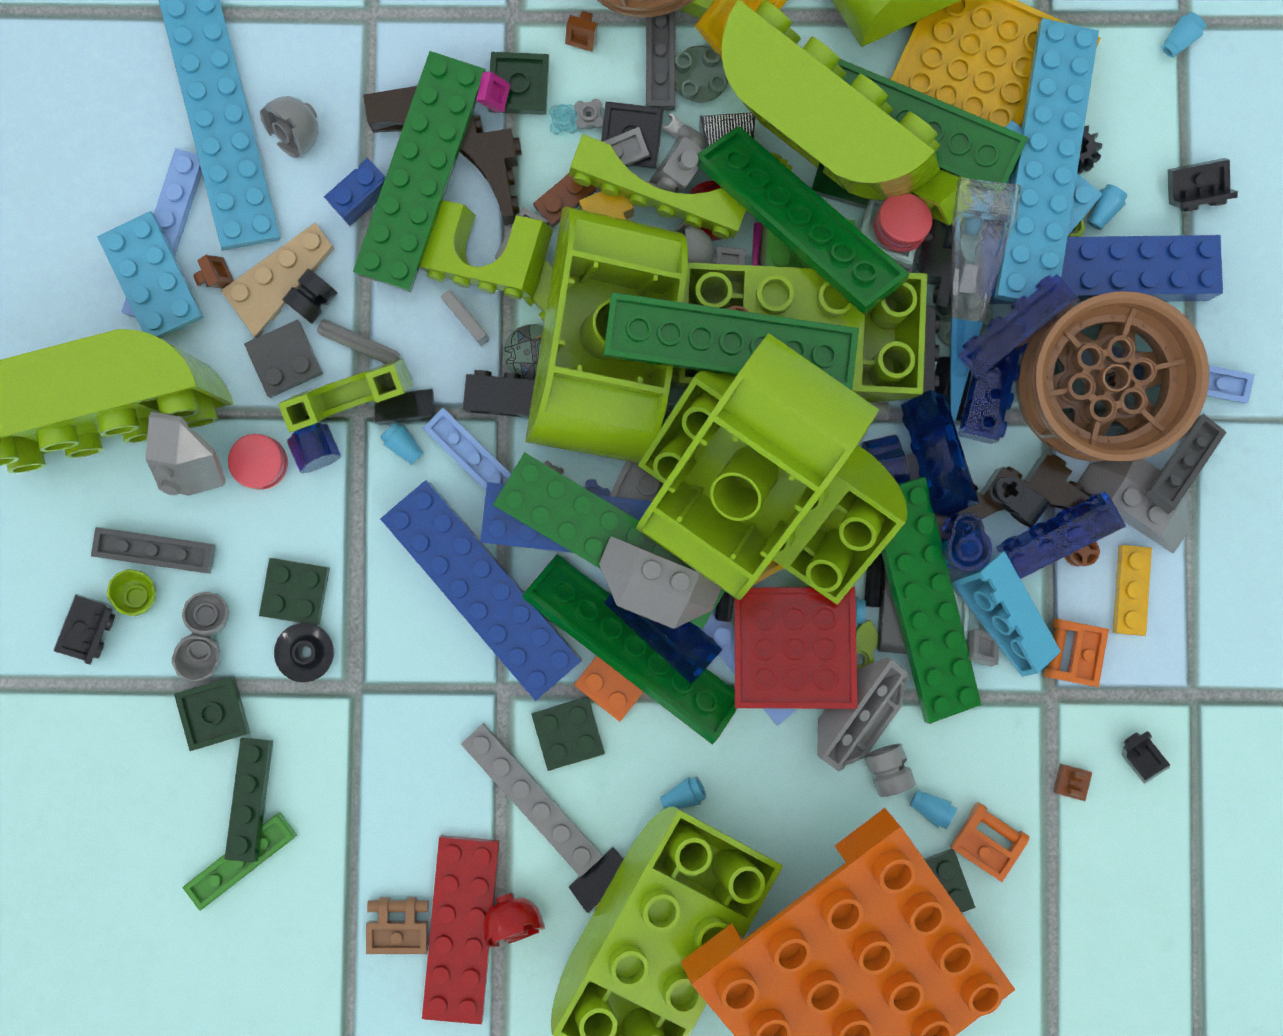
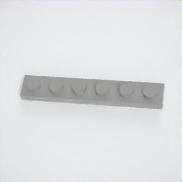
M484 723L461 743L464 749L580 877L603 857V854Z

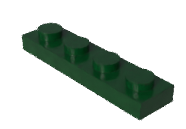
M240 738L225 860L258 861L273 740Z

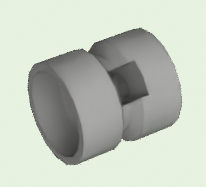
M902 744L888 745L864 756L870 772L876 774V778L873 781L880 797L896 795L916 785L911 769L904 766L907 758Z

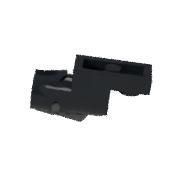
M932 219L931 230L921 245L916 248L913 261L918 265V273L927 274V284L938 285L934 289L933 304H935L939 313L952 316L964 258L960 250H955L956 224L952 223L949 226L936 219Z

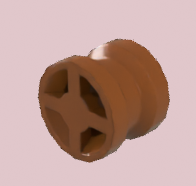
M1078 537L1072 538L1065 544L1063 554L1066 561L1073 566H1089L1099 558L1100 548L1094 539Z

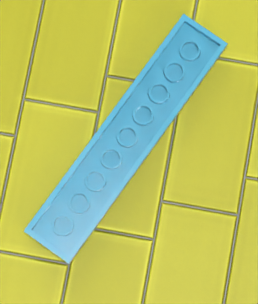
M159 0L221 250L280 240V235L220 0Z
M1044 18L1038 24L1021 134L1028 137V140L1015 166L994 299L1052 311L1057 307L1099 30Z

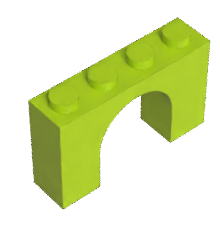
M443 200L420 268L427 272V277L438 282H443L444 278L450 279L452 283L465 288H469L470 284L477 285L478 289L495 294L496 290L503 291L504 295L521 300L522 296L533 298L553 230L542 220L516 215L507 246L501 256L485 266H470L466 257V246L476 215L464 204Z
M402 358L299 393L278 403V406L290 433L316 424L324 418L373 400L377 403L404 394L413 386V383Z

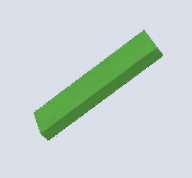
M279 812L262 825L257 862L225 860L224 854L182 888L198 910L201 911L298 835L281 812Z

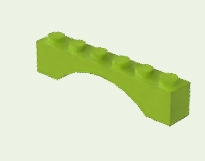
M584 134L581 136L570 166L569 176L573 177V180L582 186H590L591 184L601 188V191L608 196H623L628 198L629 202L637 207L645 208L648 206L654 208L663 217L673 218L675 216L685 220V224L699 229L701 227L709 229L714 236L721 239H734L746 211L742 205L722 188L697 194L674 193L659 189L631 172L618 158L610 144Z

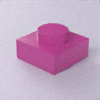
M483 72L476 101L495 113L504 112L510 84L493 72Z

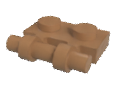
M390 897L368 900L367 912H378V921H368L366 923V954H426L428 952V921H416V913L428 912L429 901L417 900V897H407L406 900H390ZM390 912H405V921H389Z

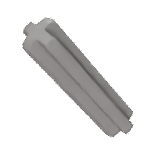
M326 319L321 320L317 332L320 335L387 364L400 359L398 351Z

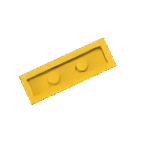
M1118 546L1113 633L1146 636L1151 547Z

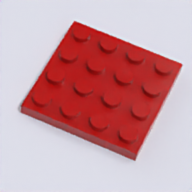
M812 587L750 588L741 600L735 599V709H858L855 587L848 591L838 605Z

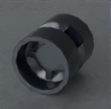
M308 268L298 279V288L292 287L282 300L313 324L322 313L321 306L329 305L338 292Z

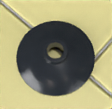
M297 623L286 628L278 637L274 647V659L278 669L284 676L296 682H310L322 677L330 668L334 658V646L330 636L324 629L312 623ZM306 646L311 649V655L308 658L302 654V650Z

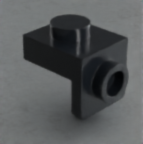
M1148 731L1142 735L1137 732L1128 737L1123 742L1125 746L1121 754L1144 784L1170 768L1169 762L1152 743V735Z

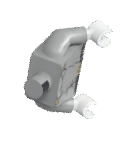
M670 113L668 116L672 119L671 123L668 126L662 124V128L672 137L678 136L679 138H677L650 181L645 182L659 189L681 193L699 169L697 166V154L704 149L705 138L700 132L686 124L684 125L674 114Z

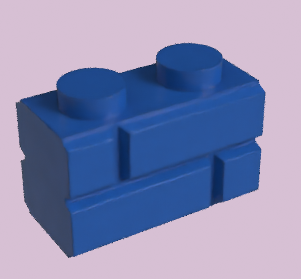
M368 158L358 166V169H354L324 196L331 207L349 226L377 203L385 180V176Z

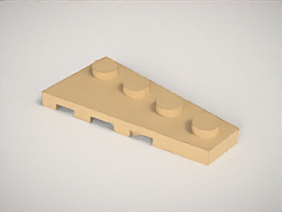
M314 223L227 285L221 292L253 336L258 338L264 332L263 329L272 319L274 320L281 312L280 309L285 304L282 298L292 287L298 288V279L308 268L315 272L335 248L319 226Z

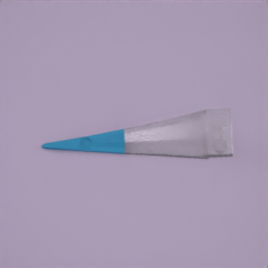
M966 178L958 180L952 220L950 423L956 421L982 324L1017 217L1021 185Z

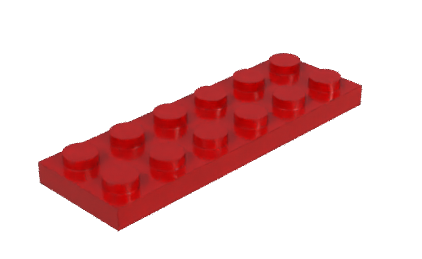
M443 835L439 837L422 1019L482 1025L490 950L485 941L483 922L488 910L494 906L499 840Z

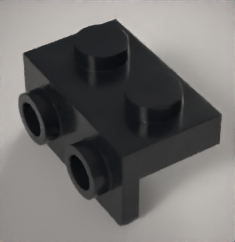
M1221 158L1168 169L1169 204L1180 208V211L1187 212L1198 210L1199 205H1224L1227 203V199L1237 198L1238 191L1230 189V159Z
M75 594L53 651L84 660V663L91 665L93 658L99 659L105 643L100 641L104 630L110 631L115 619V614L111 613L112 606Z

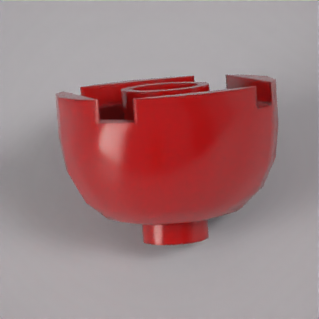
M513 893L496 898L497 904L488 910L483 922L484 937L488 948L499 947L500 940L504 939L505 942L510 944L539 933V929H545L538 907L527 898H515Z

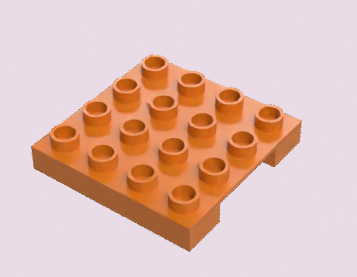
M886 808L882 809L834 846L845 860V864L744 939L731 923L681 961L691 985L734 1036H956L979 1017L994 1012L1002 1000L1015 991L1013 985L903 828Z

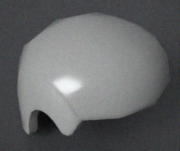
M201 592L194 594L185 602L182 619L185 626L192 633L211 636L217 634L226 626L229 619V608L220 595L213 594L212 592Z
M192 633L182 638L175 647L172 665L176 674L186 681L200 682L214 674L220 660L221 650L216 640L212 637Z

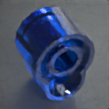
M316 423L301 428L292 433L291 437L287 439V444L300 473H309L326 467L339 460L342 456L327 424Z
M896 434L862 442L861 447L874 456L888 470L897 484L911 480L908 462Z
M966 512L953 514L946 519L941 538V551L947 566L958 571H975L985 566L992 556V543L985 532L981 518L974 513Z

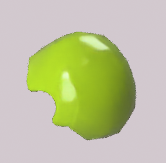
M127 569L118 572L109 581L107 598L119 613L127 616H138L147 613L155 604L157 590L153 581L145 573Z

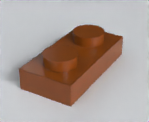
M568 173L536 200L533 206L543 218L549 221V225L553 228L560 222L562 209L565 206L577 208L580 205L579 200L594 194L596 187L591 184L590 186H582L576 183Z

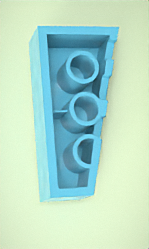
M1005 551L972 562L951 581L954 589L1022 677L1038 674L1061 652Z

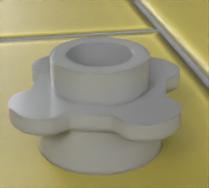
M593 99L592 102L584 103L583 101H577L575 103L574 110L577 112L578 117L576 126L579 129L600 128L603 125L604 118L601 116L600 111L602 109V102L598 99ZM587 112L592 113L590 117H588L586 114Z

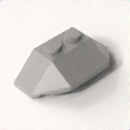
M151 411L148 419L146 461L159 490L169 495L183 494L190 496L224 486L226 480L215 450L197 432L188 428V423L182 417Z
M1144 459L1102 461L1089 464L1077 482L1085 489L1083 493L1092 499L1095 497L1106 502L1109 505L1108 510L1116 514V517L1171 553H1175L1190 529L1186 494L1176 509L1169 514L1144 495L1160 472L1159 469Z
M610 536L599 562L601 571L617 606L673 629L712 611L721 590L720 587L691 568Z
M888 657L858 668V709H825L818 718L817 756L837 771H841L846 765L852 764L868 754L901 708L905 693V681H907L909 673Z

